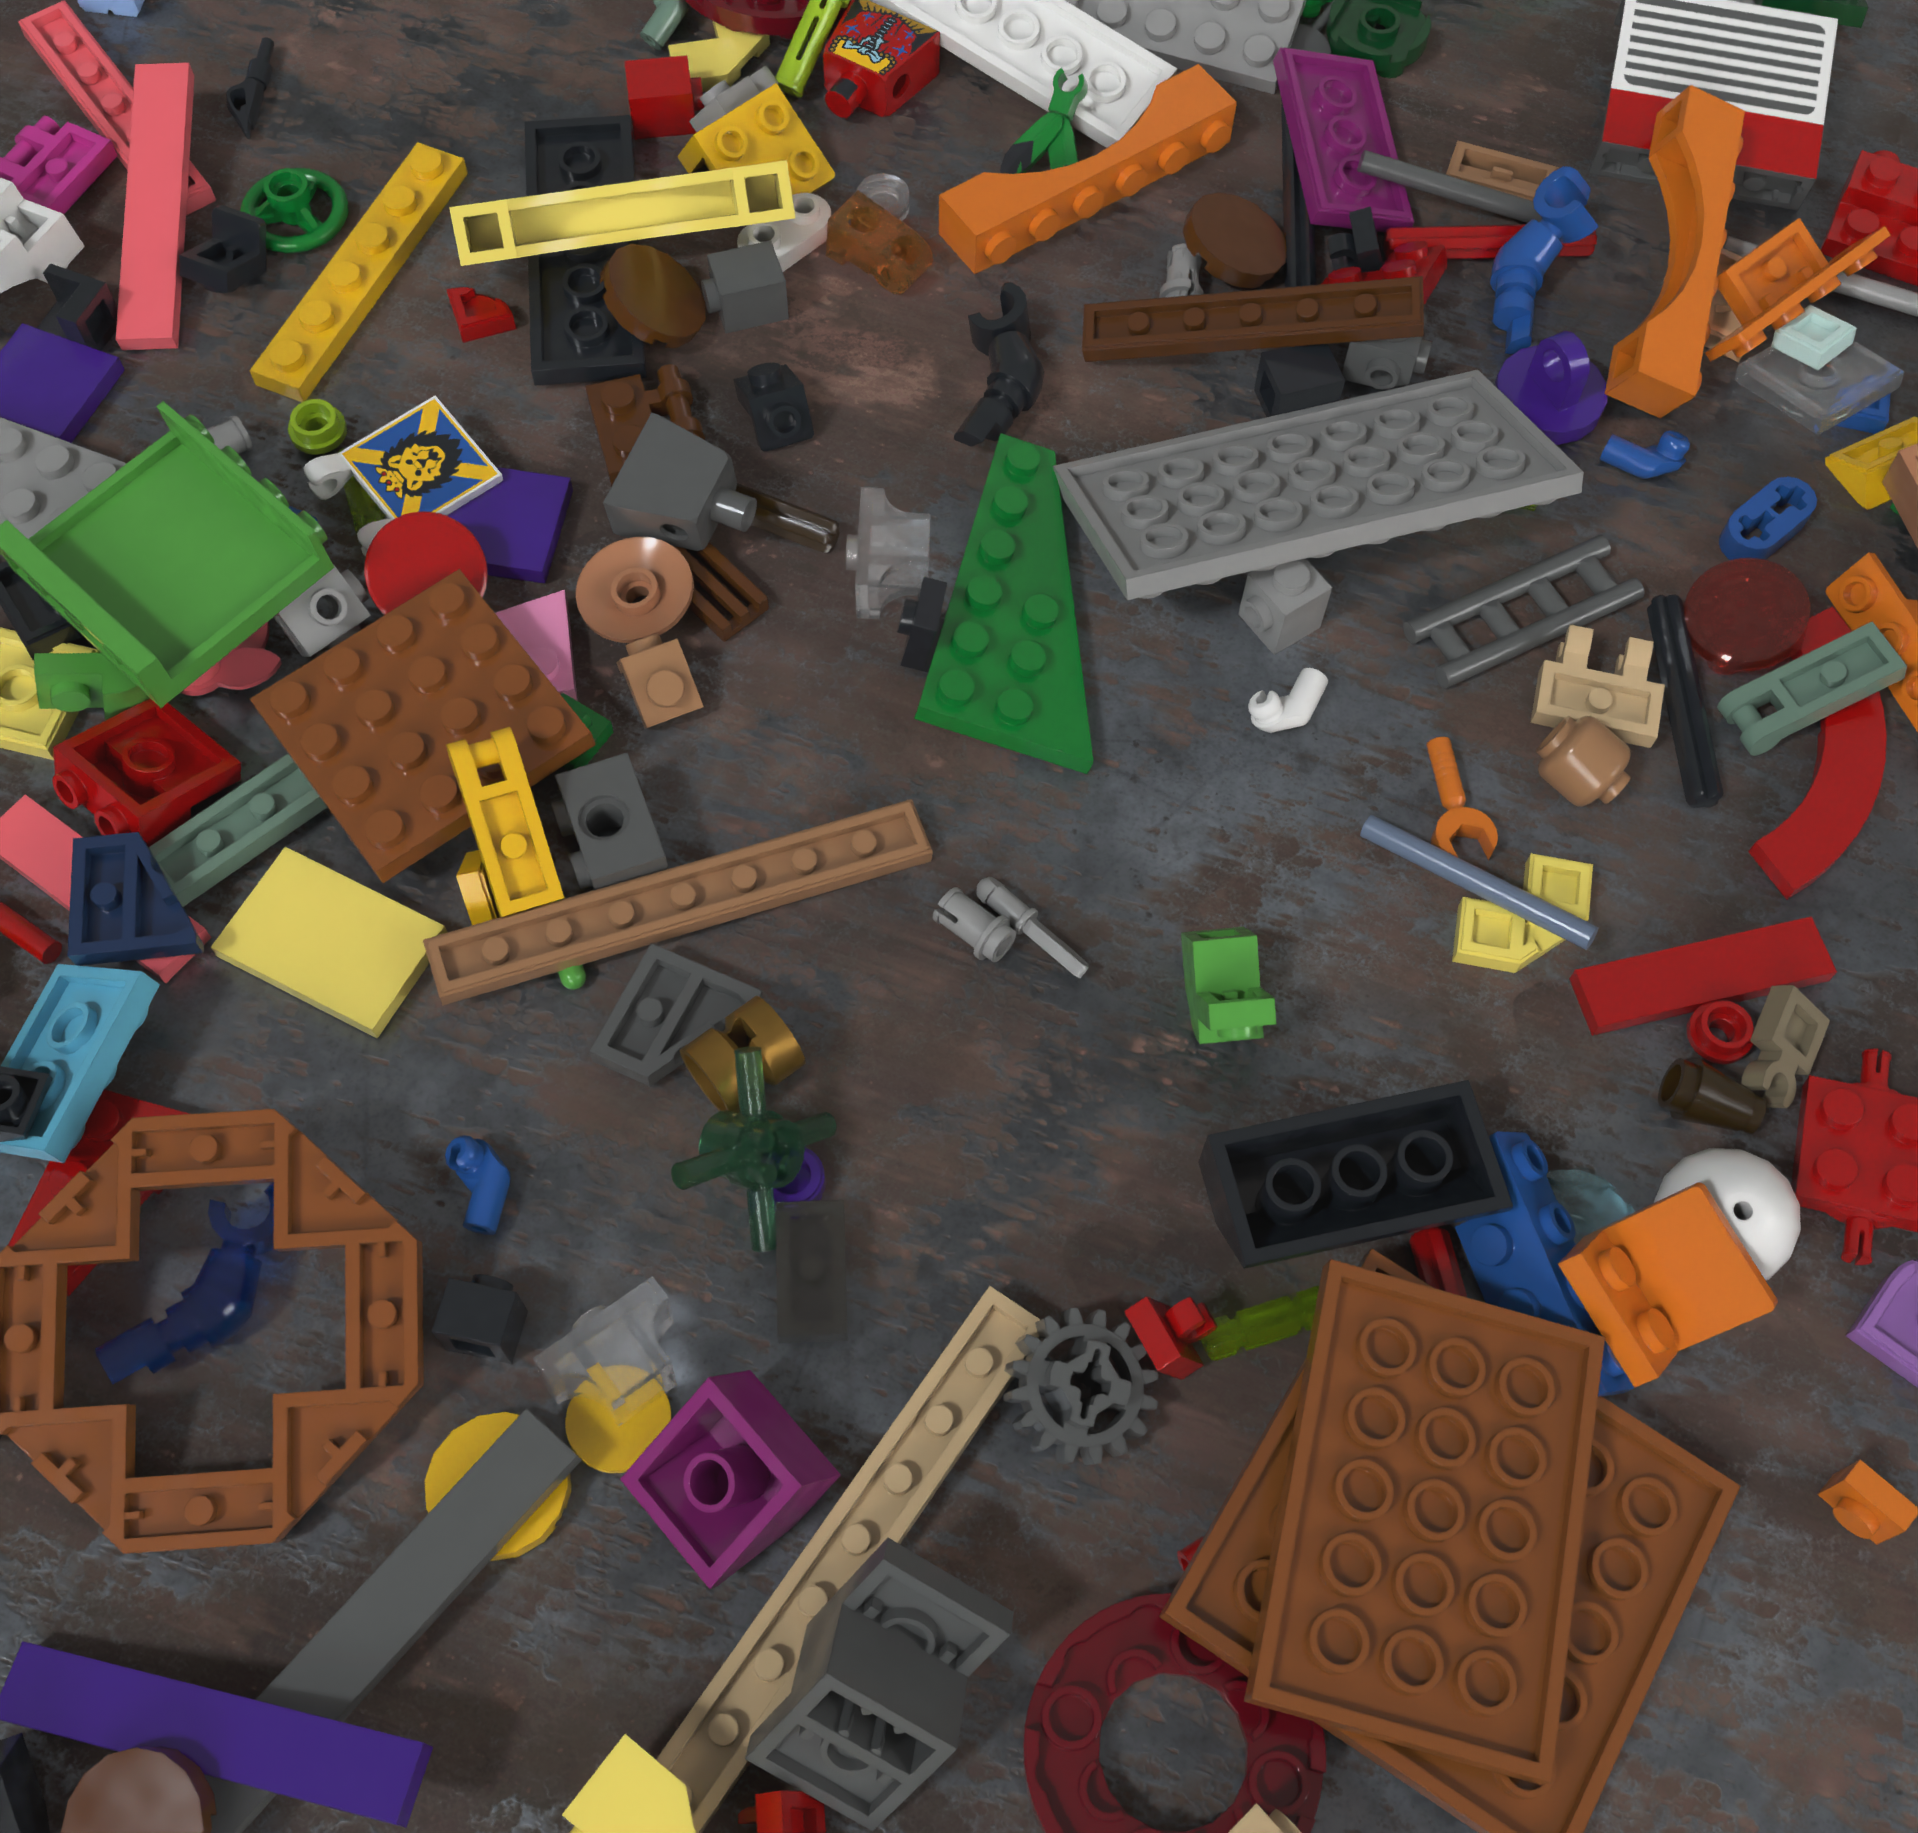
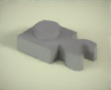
M767 65L731 87L726 80H722L700 97L705 107L689 122L695 131L698 132L775 83L778 85L779 83Z

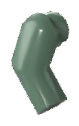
M653 0L656 10L640 32L641 38L648 45L657 50L663 48L688 12L689 4L685 0Z

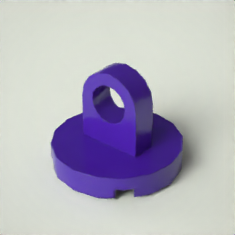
M1563 331L1543 339L1536 346L1520 349L1505 360L1495 380V386L1556 445L1578 441L1593 431L1608 402L1607 395H1605L1606 382L1599 368L1589 361L1586 348L1581 340L1573 332Z

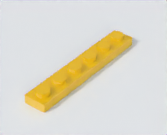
M419 142L416 143L250 369L256 386L299 402L308 399L468 175L464 158Z

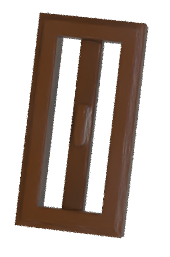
M710 542L706 548L699 551L675 547L687 560L693 578L713 599H716L734 616L728 621L694 588L693 597L688 608L723 642L727 641L769 609L768 597ZM691 553H694L714 574H716L735 594H737L748 605V607H745L725 586H723L703 565H701L691 555Z

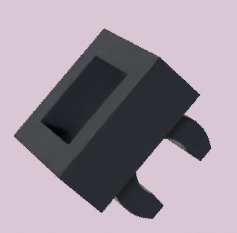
M1371 206L1349 212L1353 234L1337 233L1326 239L1334 271L1345 267H1360L1362 273L1380 270L1384 263Z

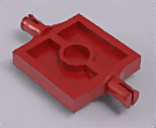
M1875 1048L1866 1049L1862 1052L1861 1077L1858 1083H1845L1809 1075L1804 1082L1791 1187L1800 1207L1822 1211L1839 1222L1845 1223L1841 1259L1849 1264L1855 1259V1265H1869L1872 1263L1871 1254L1874 1229L1894 1227L1918 1233V1098L1903 1095L1888 1088L1889 1067L1892 1055L1882 1050L1877 1057L1878 1049Z

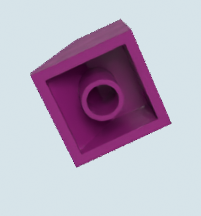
M746 1370L708 1377L620 1480L706 1586L712 1589L719 1586L797 1525L841 1474L753 1372Z

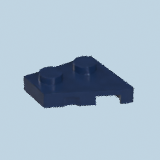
M139 832L73 838L67 956L75 965L84 966L204 953V943L148 844Z

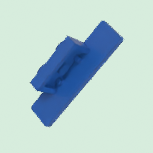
M1497 1131L1489 1135L1513 1207L1507 1212L1470 1219L1455 1226L1485 1303L1601 1335L1558 1265L1576 1245L1574 1241L1575 1226L1568 1211L1556 1200L1546 1176L1548 1164L1542 1150L1530 1139L1527 1133ZM1606 1341L1604 1343L1598 1397L1622 1394L1634 1389V1386Z

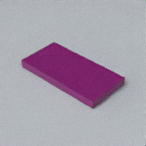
M1280 47L1273 60L1310 224L1352 229L1349 212L1371 206L1377 232L1385 233L1391 227H1412L1415 222L1406 187L1357 171L1359 160L1364 150L1399 160L1374 61Z

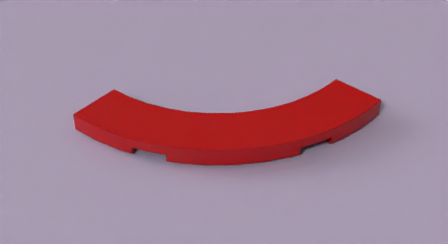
M1832 606L1786 629L1779 642L1791 658L1795 660L1852 631ZM1879 691L1820 720L1821 732L1818 734L1817 758L1812 776L1813 780L1807 794L1789 818L1775 830L1757 840L1748 851L1786 900L1810 886L1833 866L1857 837L1872 811L1881 787L1886 762L1887 733L1884 707Z

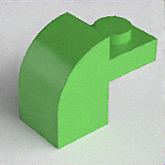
M34 653V675L39 709L77 712L86 708H104L105 720L149 699L138 686L102 653Z
M1244 926L1181 932L1185 989L1191 1024L1198 1043L1208 1044L1264 1038L1263 1026L1276 1024L1275 998L1260 987L1257 935Z

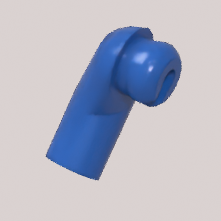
M1669 430L1660 437L1658 445L1643 448L1612 434L1599 460L1638 478L1648 479L1680 469L1686 462L1684 455L1690 448V442L1683 434Z
M467 1135L459 1136L448 1145L445 1160L449 1168L456 1171V1174L472 1193L463 1221V1227L475 1233L494 1235L496 1234L511 1182L510 1171L487 1142Z

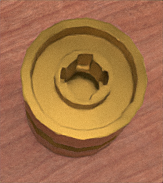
M757 995L725 1017L724 1031L721 1032L710 1028L679 1050L693 1079L711 1103L728 1119L760 1097V1084L765 1082L775 1086L805 1065V1057L789 1028L775 1010Z

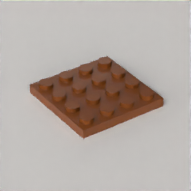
M460 569L250 698L257 712L382 883H385L471 827L446 744L466 739L469 745L490 739L491 731L510 727L515 737L530 787L596 745L590 730ZM499 763L477 769L482 787L505 781Z

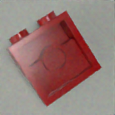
M1861 150L1845 181L1820 250L1823 255L1834 258L1852 244L1885 226L1891 236L1873 248L1878 257L1863 268L1918 286V168L1900 163L1899 157L1891 151L1880 150L1870 153Z
M150 698L53 746L55 775L52 778V783L59 799L71 809L81 805L94 814L95 823L102 835L139 832L149 847L191 819L192 806L241 780V762L169 703L160 708Z

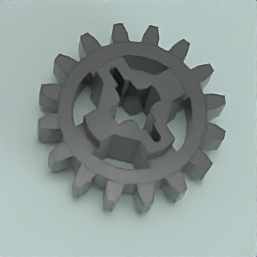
M1077 1307L1061 1312L1060 1326L1050 1315L1037 1321L1035 1324L1041 1339L1039 1340L1037 1337L1028 1334L1019 1337L1015 1344L1026 1358L1025 1360L1009 1362L1005 1365L1004 1369L1006 1373L1019 1379L1018 1388L1003 1394L1005 1402L1021 1403L1024 1412L1012 1423L1015 1430L1033 1426L1037 1433L1033 1438L1031 1448L1038 1452L1047 1449L1053 1443L1056 1444V1462L1060 1464L1072 1463L1078 1449L1085 1466L1102 1462V1446L1112 1457L1128 1452L1126 1441L1122 1434L1133 1438L1146 1434L1148 1429L1137 1415L1139 1412L1157 1409L1158 1401L1151 1396L1143 1394L1144 1385L1159 1379L1158 1371L1141 1370L1138 1361L1147 1353L1143 1344L1129 1347L1125 1342L1131 1325L1125 1321L1115 1325L1110 1330L1106 1329V1311L1100 1309L1089 1313L1083 1324ZM1075 1339L1074 1346L1068 1349L1066 1360L1063 1362L1057 1360L1049 1362L1045 1360L1049 1352L1056 1345L1065 1340ZM1109 1355L1115 1362L1121 1375V1379L1119 1378L1115 1369L1110 1363ZM1082 1373V1384L1091 1387L1090 1397L1080 1399V1389L1070 1385L1071 1376ZM1040 1393L1044 1394L1054 1412L1053 1419L1046 1411ZM1111 1410L1117 1412L1113 1420L1105 1428L1097 1433L1087 1435L1088 1428L1094 1427L1096 1414L1101 1411L1107 1412Z

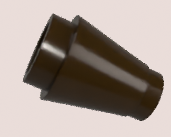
M1682 1058L1676 1059L1667 1069L1658 1093L1659 1106L1670 1110V1115L1673 1119L1741 1131L1749 1135L1753 1134L1761 1125L1767 1106L1765 1098L1755 1095L1752 1091L1700 1058H1695L1690 1062Z

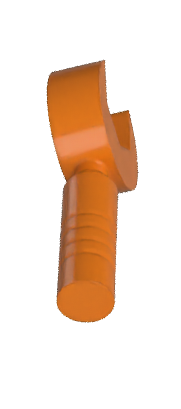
M1448 737L1434 738L1426 746L1441 804L1448 811L1438 820L1431 837V844L1458 857L1451 844V841L1456 836L1477 839L1489 861L1497 845V829L1493 821L1486 814L1474 808L1464 807L1466 796L1451 740Z

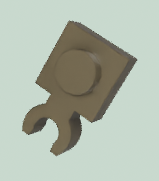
M1794 985L1771 987L1750 1039L1761 1052L1758 1059L1750 1062L1745 1068L1741 1085L1749 1090H1766L1763 1095L1767 1104L1766 1108H1788L1791 1105L1796 1094L1795 1075L1810 1074L1830 1022Z

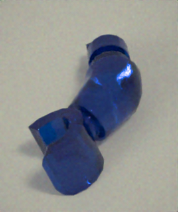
M274 1182L270 1183L263 1191L270 1202L269 1214L261 1224L250 1229H239L232 1226L230 1221L231 1211L226 1203L210 1199L208 1215L211 1225L223 1242L220 1249L211 1248L194 1284L181 1292L183 1300L166 1308L165 1312L168 1317L156 1323L150 1317L95 1348L97 1357L113 1384L146 1365L153 1374L177 1361L174 1353L184 1347L189 1353L207 1343L212 1348H215L236 1334L252 1316L262 1261L254 1257L274 1249Z

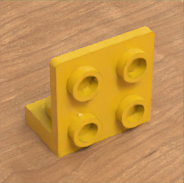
M777 83L695 133L677 156L688 174L697 171L704 165H706L709 171L787 160L792 195L813 193L835 177L834 170Z

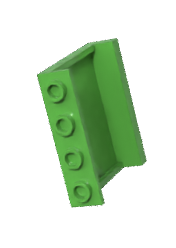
M164 401L156 407L170 431L45 527L27 539L8 520L0 524V553L13 571L160 708L334 568L323 546L328 537L323 528L308 512L302 510L296 515L289 509V503L285 496L269 479L264 477L259 482L251 476L252 473L248 465L234 449L226 445L220 450L214 445L215 441L209 431L194 415L189 414L183 418Z

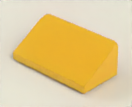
M1915 416L1825 457L1827 468L1863 508L1872 509L1891 500L1882 481L1898 451L1918 443V418Z

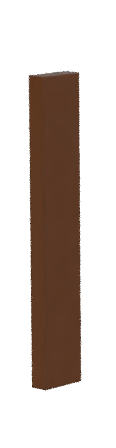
M1423 276L1084 304L1082 353L1085 362L1422 337L1424 336Z

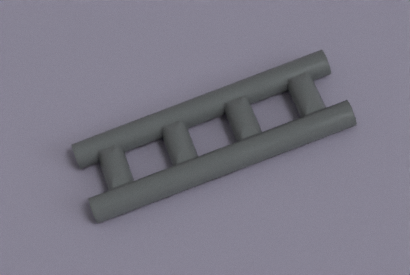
M1597 535L1408 620L1403 624V632L1407 640L1412 644L1431 637L1448 661L1435 668V676L1438 683L1446 689L1566 634L1569 625L1584 626L1642 599L1645 593L1642 583L1635 577L1619 584L1615 583L1598 561L1610 555V543L1605 536ZM1577 571L1594 595L1568 606L1551 582ZM1528 592L1546 617L1520 629L1502 604ZM1480 615L1497 640L1470 651L1453 626Z

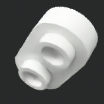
M812 193L792 195L795 219L747 225L738 236V248L771 240L782 272H784L822 245L830 237L832 231L831 209L822 197Z

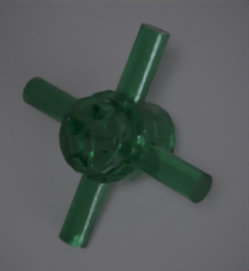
M751 1046L734 1050L739 1112L724 1110L711 1116L704 1125L699 1138V1155L675 1163L671 1169V1176L674 1184L681 1190L689 1189L719 1177L728 1179L731 1184L741 1189H746L751 1249L756 1252H767L778 1248L774 1188L784 1187L792 1182L801 1169L805 1146L832 1137L836 1133L837 1125L834 1117L828 1112H821L791 1122L784 1119L782 1115L772 1110H767L762 1048Z

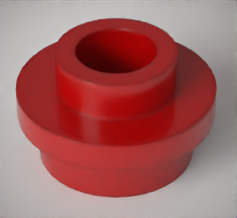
M1714 1001L1699 1006L1688 1020L1686 1031L1690 1045L1698 1055L1716 1064L1735 1063L1741 1060L1753 1046V1043L1750 1041L1754 1032L1753 1021L1748 1012L1734 1002ZM1709 1028H1717L1723 1031L1727 1037V1042L1716 1038Z

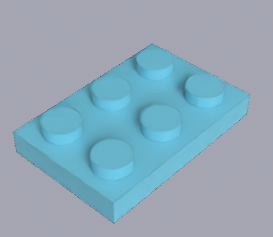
M58 964L1 1064L2 1067L50 1074L53 1079L27 1139L0 1142V1153L60 1163L66 1161L71 1149L81 1140L85 1131V1123L103 1090L114 1079L117 1072V1064L134 1032L145 1021L148 1015V1006L160 986L158 982L142 971Z

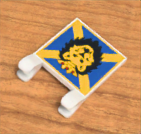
M436 396L431 397L341 452L312 459L305 464L303 469L305 476L309 480L310 490L320 500H327L337 494L350 478L354 476L388 519L368 523L359 529L357 538L362 545L361 549L365 557L375 535L393 519L412 512H435L447 516L503 481L500 471Z

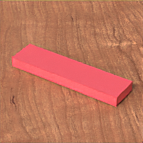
M25 794L0 817V859L70 911L73 838H82V836ZM188 916L205 945L212 937L202 925ZM195 954L134 961L167 984Z

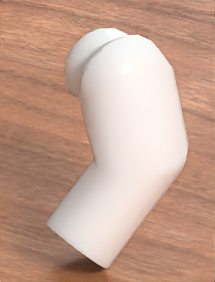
M1304 668L1301 670L1289 695L1279 697L1275 691H1269L1266 696L1264 690L1257 692L1252 696L1248 704L1252 723L1258 729L1268 733L1306 725L1310 721L1327 687L1328 678L1317 669Z

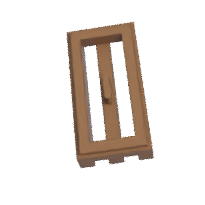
M1457 141L1446 175L1533 201L1535 192L1541 182L1552 172L1559 169V167Z

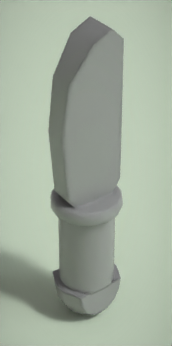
M989 876L979 881L976 895L983 903H986L999 915L1008 917L1010 925L1014 927L1016 934L1021 935L1025 933L1069 972L1081 979L1089 968V964L1037 920L1038 911L1035 908H1029L1005 888V885L993 877Z

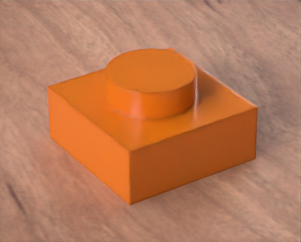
M1861 1459L1833 1474L1817 1494L1834 1508L1833 1514L1844 1528L1858 1537L1870 1539L1876 1545L1906 1532L1918 1516V1507Z

